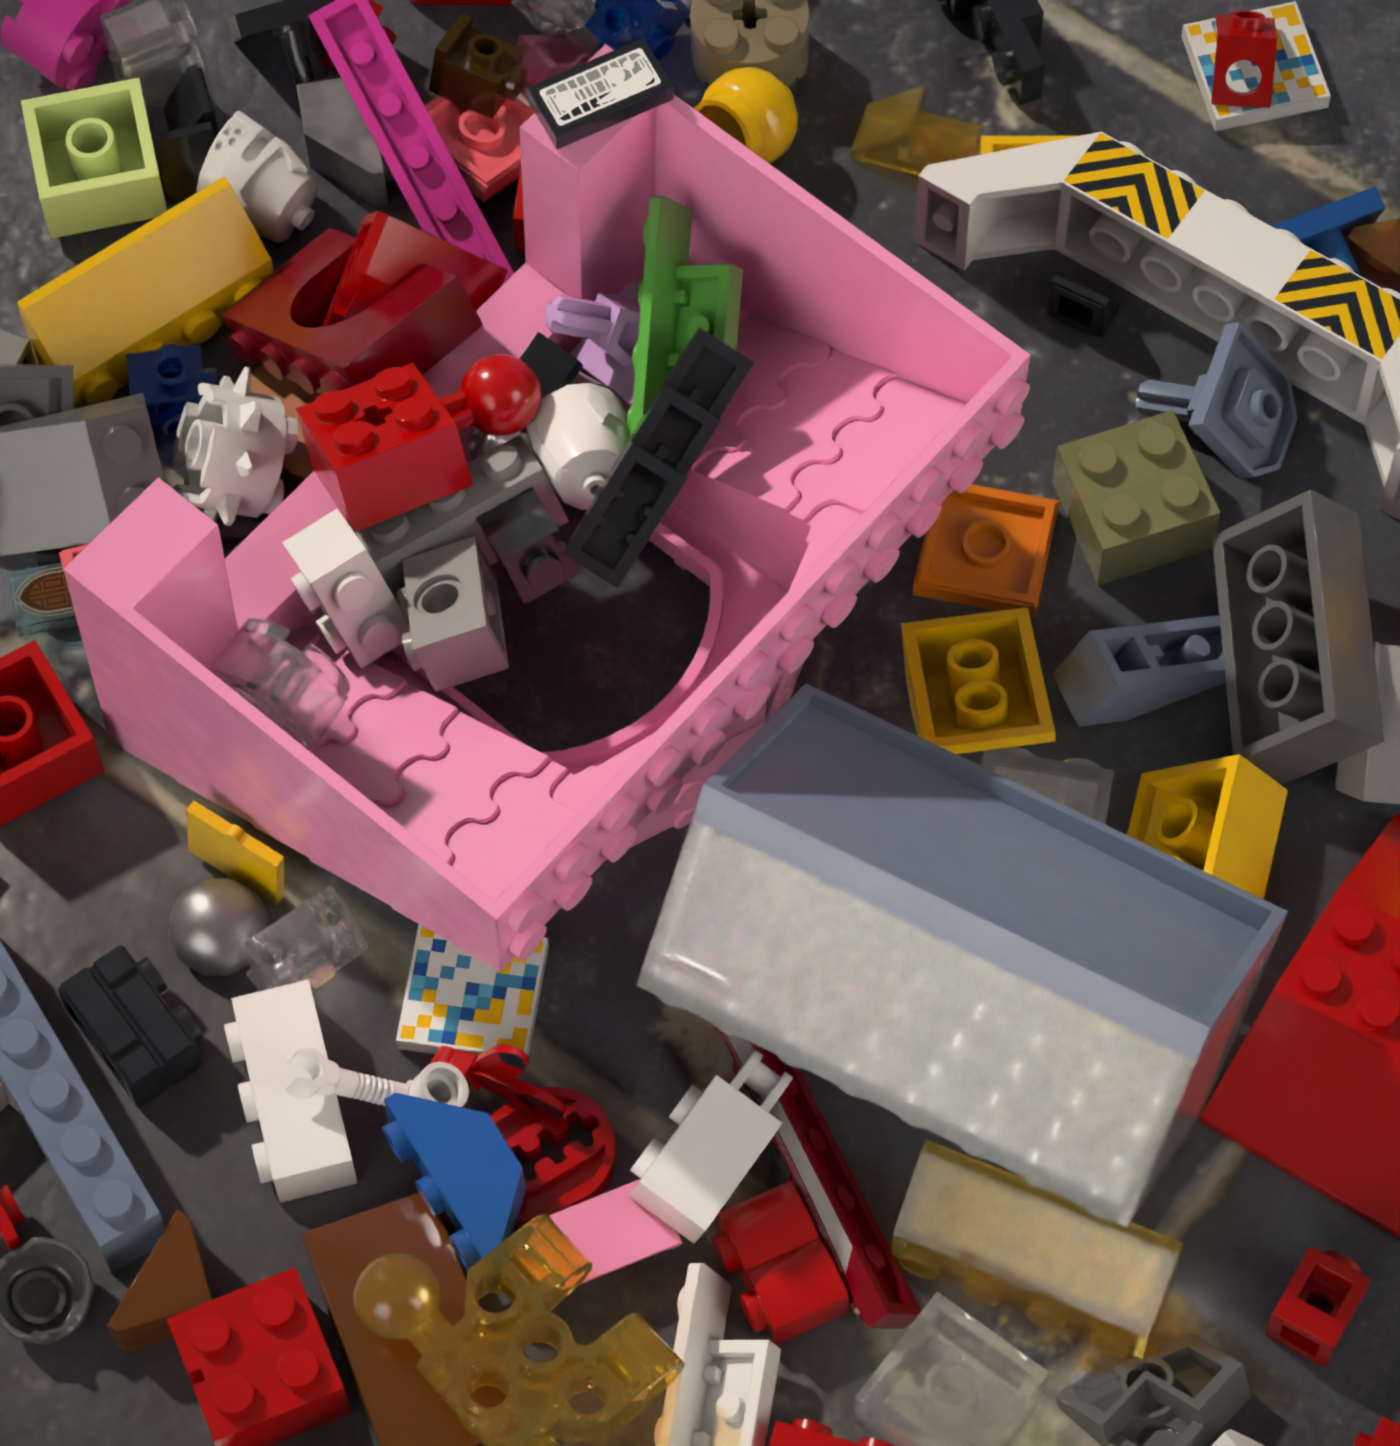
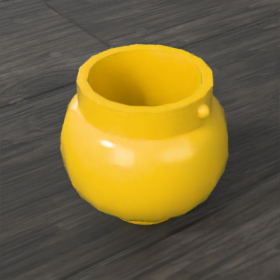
M757 67L736 68L725 72L708 86L702 101L694 107L696 111L769 164L782 156L790 148L798 130V112L791 91L773 74Z

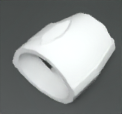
M238 110L218 133L208 151L200 171L196 191L199 192L220 178L225 177L235 191L258 236L281 243L289 239L295 228L304 230L313 219L315 211L310 206L317 192V179L288 143L281 138L274 137L269 130L242 111Z
M592 383L566 385L545 396L541 400L535 418L526 427L533 455L542 466L552 488L564 503L580 510L588 509L630 438L627 428V415L620 399L610 389Z

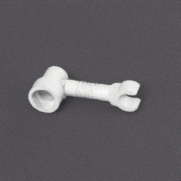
M312 1048L297 1050L287 1061L289 1065L306 1069L312 1077V1080L297 1077L285 1089L290 1095L299 1099H308L314 1095L329 1096L335 1094L385 1106V1098L394 1093L462 1107L469 1096V1087L464 1075L455 1066L446 1062L431 1063L413 1080L401 1083L339 1068L336 1062L327 1060L322 1053Z

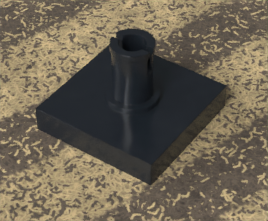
M283 0L235 14L227 19L233 43L272 32L273 36L279 35L293 86L310 82L303 58H306L312 81L328 77L329 73L328 70L326 71L313 24L308 15L335 0Z

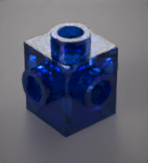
M596 0L594 4L595 11L584 27L600 41L597 45L598 50L605 44L616 50L644 38L659 62L673 48L675 44L674 35L688 18L691 10L680 0Z
M169 344L154 351L126 354L130 396L140 393L144 394L154 436L167 435L176 437L177 428L186 403L199 404L202 395H199L197 386L200 383L219 386L217 367L205 368L200 345L183 346Z

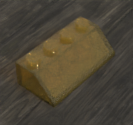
M926 1139L893 1232L891 1252L895 1258L900 1259L899 1263L905 1270L918 1277L934 1280L939 1275L963 1285L962 1290L968 1296L981 1303L997 1306L1002 1301L1026 1311V1317L1042 1328L1060 1332L1065 1327L1090 1337V1344L1108 1355L1125 1358L1129 1353L1138 1358H1143L1171 1291L1184 1243Z

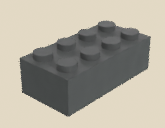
M1310 489L1213 535L1212 545L1233 755L1240 754L1276 782L1285 784L1385 742L1359 514Z

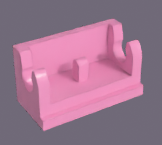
M639 1180L528 1224L526 1235L551 1293H555L556 1296L568 1291V1289L682 1244L679 1233L628 1196Z

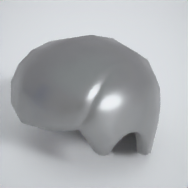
M230 878L204 879L183 892L176 901L169 918L168 935L178 959L183 964L204 976H228L239 971L243 966L250 965L260 957L266 934L271 928V920L260 897L249 887Z

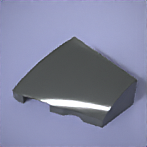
M1191 1333L1164 1344L1160 1351L1153 1356L1132 1358L1114 1366L1115 1379L1080 1394H1077L1074 1386L1071 1385L1062 1389L1056 1396L1058 1407L1101 1446H1206L1251 1399L1243 1363Z

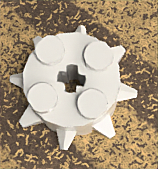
M244 367L235 385L229 376H223L219 386L208 383H200L197 386L199 395H202L199 404L186 403L177 428L172 462L184 464V485L176 484L173 489L195 507L204 508V514L215 523L220 516L226 526L233 524L236 514L258 518L262 513L271 514L282 503L284 484L280 475L284 455L292 454L298 439L297 419L285 416V409L279 397L251 392L250 368Z

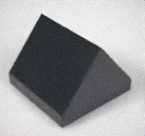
M537 332L519 358L527 363L535 372L541 387V400L560 388L570 385L583 367V364L540 332Z

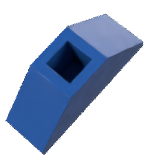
M394 1093L385 1098L384 1102L390 1123L382 1127L384 1136L401 1163L412 1158L423 1177L415 1181V1184L433 1216L436 1217L445 1212L457 1232L449 1236V1239L460 1261L468 1272L479 1267L490 1286L502 1280L524 1201L526 1186L523 1168L492 1118L485 1112Z

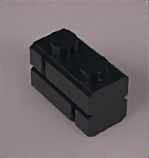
M118 946L96 960L92 967L84 968L61 983L58 992L65 1010L136 1107H143L167 1091L168 1086L171 1084L176 1085L200 1068L203 1062L197 1042L203 1039L204 1036L191 1014L183 1005L172 1011L160 995L167 990V985L149 958L145 956L136 962L125 946Z

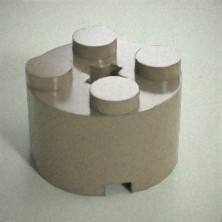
M693 0L690 13L691 58L695 74L704 85L705 81L712 84L727 71L744 67H757L768 71L786 86L790 85L797 77L799 81L805 73L808 64L809 8L807 0Z

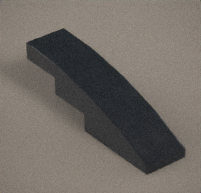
M698 326L596 493L563 550V555L617 588L620 586L686 482V475L721 422V415L754 365L753 360Z

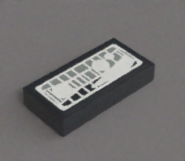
M642 38L527 87V100L557 150L673 100L674 87L647 42Z

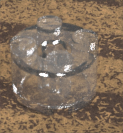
M246 619L209 670L312 753L344 707L345 701L348 699L346 695L350 690L349 681L335 662L309 642L302 652L284 641L291 632L289 629L263 619Z

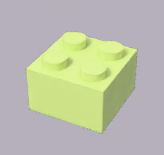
M139 78L21 100L39 200L50 239L153 219L167 211Z

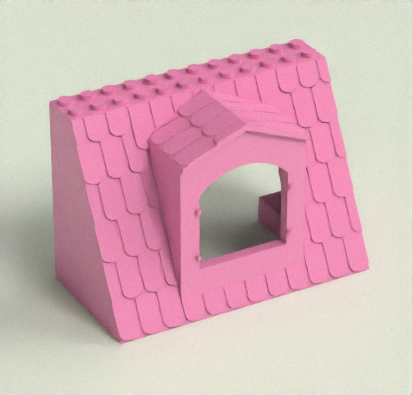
M605 44L588 61L614 50ZM673 94V100L557 150L535 113L520 126L526 263L476 311L483 326L422 375L436 396L441 399L460 391V385L465 373L478 360L494 354H506L520 358L537 332H540L570 354L582 337L550 331L546 326L547 315L544 312L547 302L554 301L558 295L596 301L598 292L618 296L627 284L643 279L646 250L643 240V226L649 215V203L652 196H666L691 209L692 226L688 265L733 264L743 269L737 351L753 360L754 365L721 415V422L686 475V482L649 538V541L673 558L677 566L683 570L687 569L709 586L710 603L708 619L703 638L694 659L683 677L670 693L650 712L618 732L586 745L558 751L539 752L523 743L454 687L435 692L423 668L416 671L412 669L404 647L401 645L362 669L347 648L336 654L316 623L318 619L325 616L323 610L319 606L310 611L290 578L300 572L282 543L333 510L338 509L315 471L226 558H224L218 524L158 477L63 569L109 740L120 745L126 752L175 778L181 785L252 823L256 829L305 855L311 862L385 902L396 912L447 939L456 948L499 972L515 956L523 960L536 949L546 934L547 927L544 925L561 907L569 911L582 900L592 884L590 876L604 861L616 862L629 848L671 827L678 830L696 821L692 817L703 784L791 698L804 662L814 647L813 639L826 625L835 628L844 621L857 601L855 594L869 579L877 583L888 574L899 557L900 552L898 549L912 534L919 538L932 527L941 512L942 506L940 504L953 490L958 493L964 492L979 475L983 467L982 459L995 445L1000 449L1008 446L1019 433L1025 420L1021 415L1022 403L1030 390V385L1026 383L1031 356L1028 352L675 94ZM581 368L580 372H582V373L586 374L587 376H589V377H591V378L597 380V379H596L595 377H593L590 373H588L586 370H584L583 368ZM615 394L620 399L626 415H628L631 405ZM474 426L458 432L467 464L484 455L489 449L501 445L519 434L532 452L526 428L507 436L489 435Z

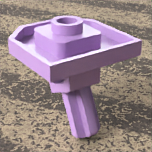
M642 279L627 284L618 296L598 292L596 301L558 295L554 301L547 302L544 310L547 315V328L555 333L582 337L570 354L583 364L582 368L609 387L628 404L632 405L635 381L632 354L634 346L638 342L640 322L638 287Z

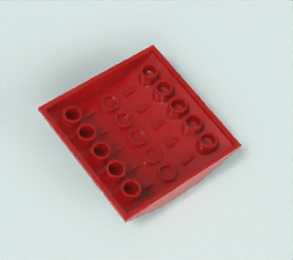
M1396 813L1340 885L1277 982L1203 1110L1199 1121L1400 1240V814Z

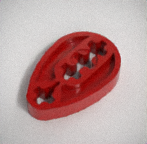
M562 1087L540 1088L566 1106L567 1110L563 1117L545 1116L512 1101L490 1116L515 1157L521 1156L527 1164L536 1160L541 1155L540 1143L542 1141L550 1139L555 1146L569 1141V1127L578 1123L584 1131L595 1127L592 1131L593 1144L584 1148L578 1140L572 1141L563 1148V1162L555 1165L551 1158H543L534 1165L536 1177L529 1181H526L524 1178L526 1193L515 1234L527 1232L528 1224L603 1194L612 1180L616 1165L613 1128L601 1107L580 1092ZM441 1213L440 1217L444 1227L448 1231L456 1233L457 1231L446 1213Z

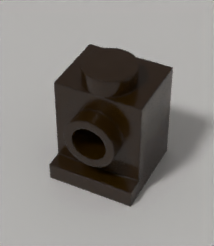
M461 13L435 48L429 91L493 119L506 99L515 101L524 86L528 69L521 66L524 49L471 27L472 17Z

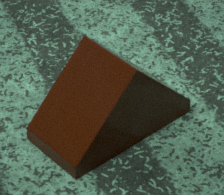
M178 1210L175 1211L107 1325L116 1347L127 1353L174 1339L167 1318L214 1300L198 1242L188 1215Z

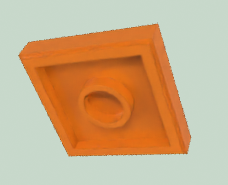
M971 484L962 493L953 490L940 504L942 509L937 520L924 535L913 585V595L994 611L1028 607L1030 617L1036 618L1060 500Z

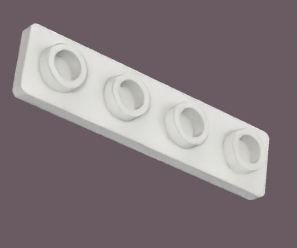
M704 1263L689 1264L685 1286L681 1289L678 1296L679 1322L674 1350L669 1354L666 1363L668 1384L663 1413L655 1426V1446H765L781 1349L770 1340H723L731 1296V1285Z

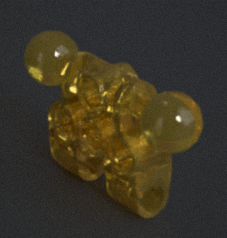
M541 1214L530 1220L467 1270L464 1317L454 1326L438 1311L441 1303L440 1283L428 1264L412 1254L387 1253L370 1261L357 1278L353 1292L355 1311L364 1326L383 1339H408L422 1354L416 1369L456 1412L463 1427L473 1435H476L485 1446H561L555 1439L604 1444L666 1390L679 1376L685 1366L683 1360L638 1312L622 1319L589 1345H580L573 1340L572 1332L566 1322L550 1311L585 1280L593 1264L547 1214ZM488 1293H500L507 1296L513 1304L503 1312L492 1313L485 1311L477 1302ZM543 1342L553 1346L557 1350L558 1356L548 1363H536L525 1357L522 1351L532 1343ZM481 1386H493L504 1392L506 1399L496 1407L486 1408L473 1402L470 1395ZM589 1392L600 1397L605 1406L596 1413L583 1414L573 1409L568 1401L578 1393Z

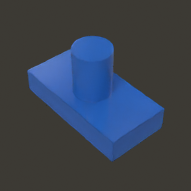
M1375 186L1271 226L1275 229H1284L1291 232L1302 244L1327 258H1335L1345 262L1358 274L1360 271L1345 237L1371 228L1386 207Z

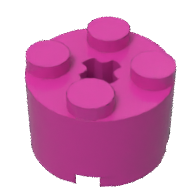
M18 0L23 5L15 20L8 15L5 16L1 28V43L6 50L59 88L68 91L88 88L96 77V67L109 54L114 57L121 55L133 40L135 28L128 24L132 11V0Z

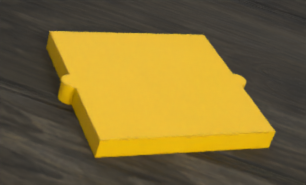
M193 800L186 810L188 851L220 870L230 879L249 887L256 894L278 906L284 897V856L245 833L240 826L229 823Z

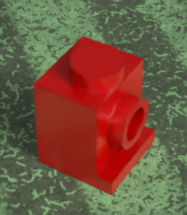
M1310 1246L1276 1305L1265 1335L1326 1368L1333 1352L1362 1302L1371 1278L1363 1275L1358 1264L1349 1257L1332 1250H1327L1323 1253ZM1313 1299L1322 1300L1327 1303L1331 1313L1327 1314L1307 1302Z

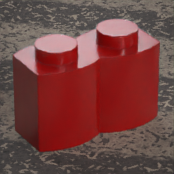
M791 1181L724 1209L717 1214L719 1234L711 1237V1243L724 1272L729 1274L737 1271L747 1288V1292L739 1295L748 1322L755 1333L766 1329L772 1342L778 1345L849 1313V1295Z

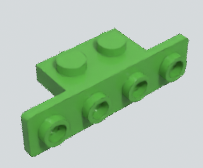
M652 196L650 198L649 215L643 226V240L646 250L643 279L638 287V304L640 307L638 342L635 344L632 354L635 381L633 404L627 415V428L630 436L698 326L737 350L743 269L733 264L688 265L692 211L690 208L666 196Z

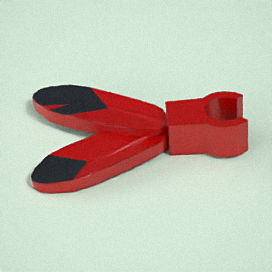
M501 1044L477 1055L458 1051L448 1046H440L429 1063H449L459 1069L464 1075L469 1090L479 1091L482 1086L488 1091L545 1116L563 1117L567 1110L564 1104L548 1092L514 1078L524 1072L529 1064L528 1055L517 1047Z

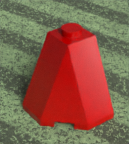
M375 211L364 216L321 327L339 323L364 311L423 263L456 275L476 311L503 285L508 270L392 216Z

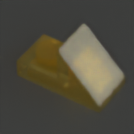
M920 86L867 104L850 151V158L919 175L926 165L975 156L981 138V126L924 112L926 87Z

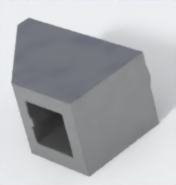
M336 78L297 84L296 88L310 168L376 207L389 205L385 182L393 181L395 178L343 80Z

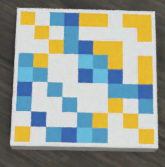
M1296 1L1251 10L1264 14L1266 18L1275 19L1278 40L1270 108L1213 105L1211 103L1216 52L1215 18L1183 25L1181 37L1215 132L1329 107L1331 95ZM1240 60L1233 63L1226 73L1227 84L1237 92H1249L1256 88L1261 80L1259 67L1248 60Z
M419 924L396 1037L397 1049L435 1054L440 1046H448L458 1051L480 1055L496 1045L505 1044L519 1048L529 1057L549 949L548 938L543 937L536 949L525 959L520 960L515 956L499 972L456 948L447 939Z

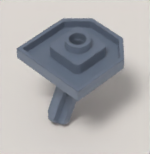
M1240 322L1224 325L1207 374L1199 375L1196 386L1147 380L1140 384L1137 391L1136 409L1141 415L1155 416L1174 410L1177 419L1189 422L1188 426L1192 429L1193 434L1199 436L1239 479L1256 477L1279 470L1298 420L1290 375Z

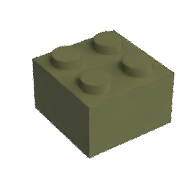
M1174 410L1057 446L1052 484L1097 586L1213 549L1212 536L1217 534L1221 512Z

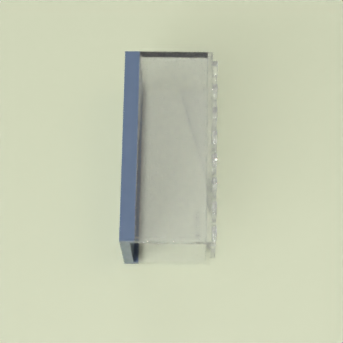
M806 683L703 784L636 985L657 995L668 1006L685 1009L717 1025L722 1032L729 1036L744 1038L776 1054L781 1061L792 1067L804 1068L837 1084L843 1092L850 1096L865 1098L897 1114L905 1123L913 1127L927 1129L958 1144L966 1153L973 1157L988 1159L1020 1175L1028 1184L1036 1188L1051 1190L1083 1206L1088 1213L1096 1218L1113 1221L1127 1228L1207 1105L1288 911Z

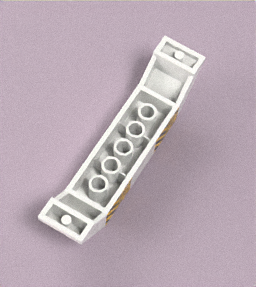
M1103 132L929 164L918 175L914 242L964 271L973 260L1055 249L1219 342L1225 324L1240 322L1290 375L1291 384L1365 426L1384 486L1379 509L1400 520V293L1393 289L1377 286L1356 274L1345 262L1325 257L1302 244L1291 232L1273 228L1250 215L1239 203L1229 199H1221L1198 186L1187 174L1177 170L1171 171L1146 157L1135 145L1125 141L1119 142Z

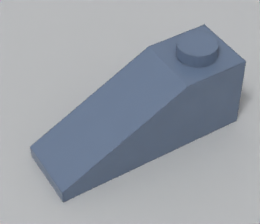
M1219 615L1088 631L1051 674L1078 727L1126 721L1226 683Z

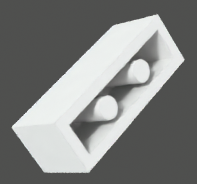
M309 979L231 998L236 1022L224 1024L233 1063L245 1060L250 1081L238 1084L246 1122L259 1120L264 1142L252 1144L260 1183L273 1181L280 1203L358 1184L337 1095H314L308 1099H299L290 1095L285 1090L297 1077L312 1080L310 1073L306 1069L287 1063L297 1050L312 1048L322 1053L328 1060Z

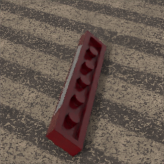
M713 969L695 984L706 1004L704 1012L708 1022L722 1036L734 1060L732 1068L735 1076L754 1050H757L763 1055L760 1062L779 1076L787 1072L793 1077L769 1111L772 1116L782 1122V1125L770 1142L778 1148L790 1172L789 1181L792 1182L803 1203L807 1206L819 1230L818 1236L831 1259L836 1264L848 1288L847 1293L852 1310L865 1322L867 1328L904 1329L920 1318L923 1313L750 973ZM743 1083L742 1086L750 1092L754 1102L760 1106L765 1098Z

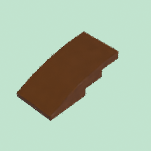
M420 1193L301 1233L345 1362L348 1363L367 1420H370L378 1446H487L521 1434L522 1426L442 1219L440 1215L433 1216Z

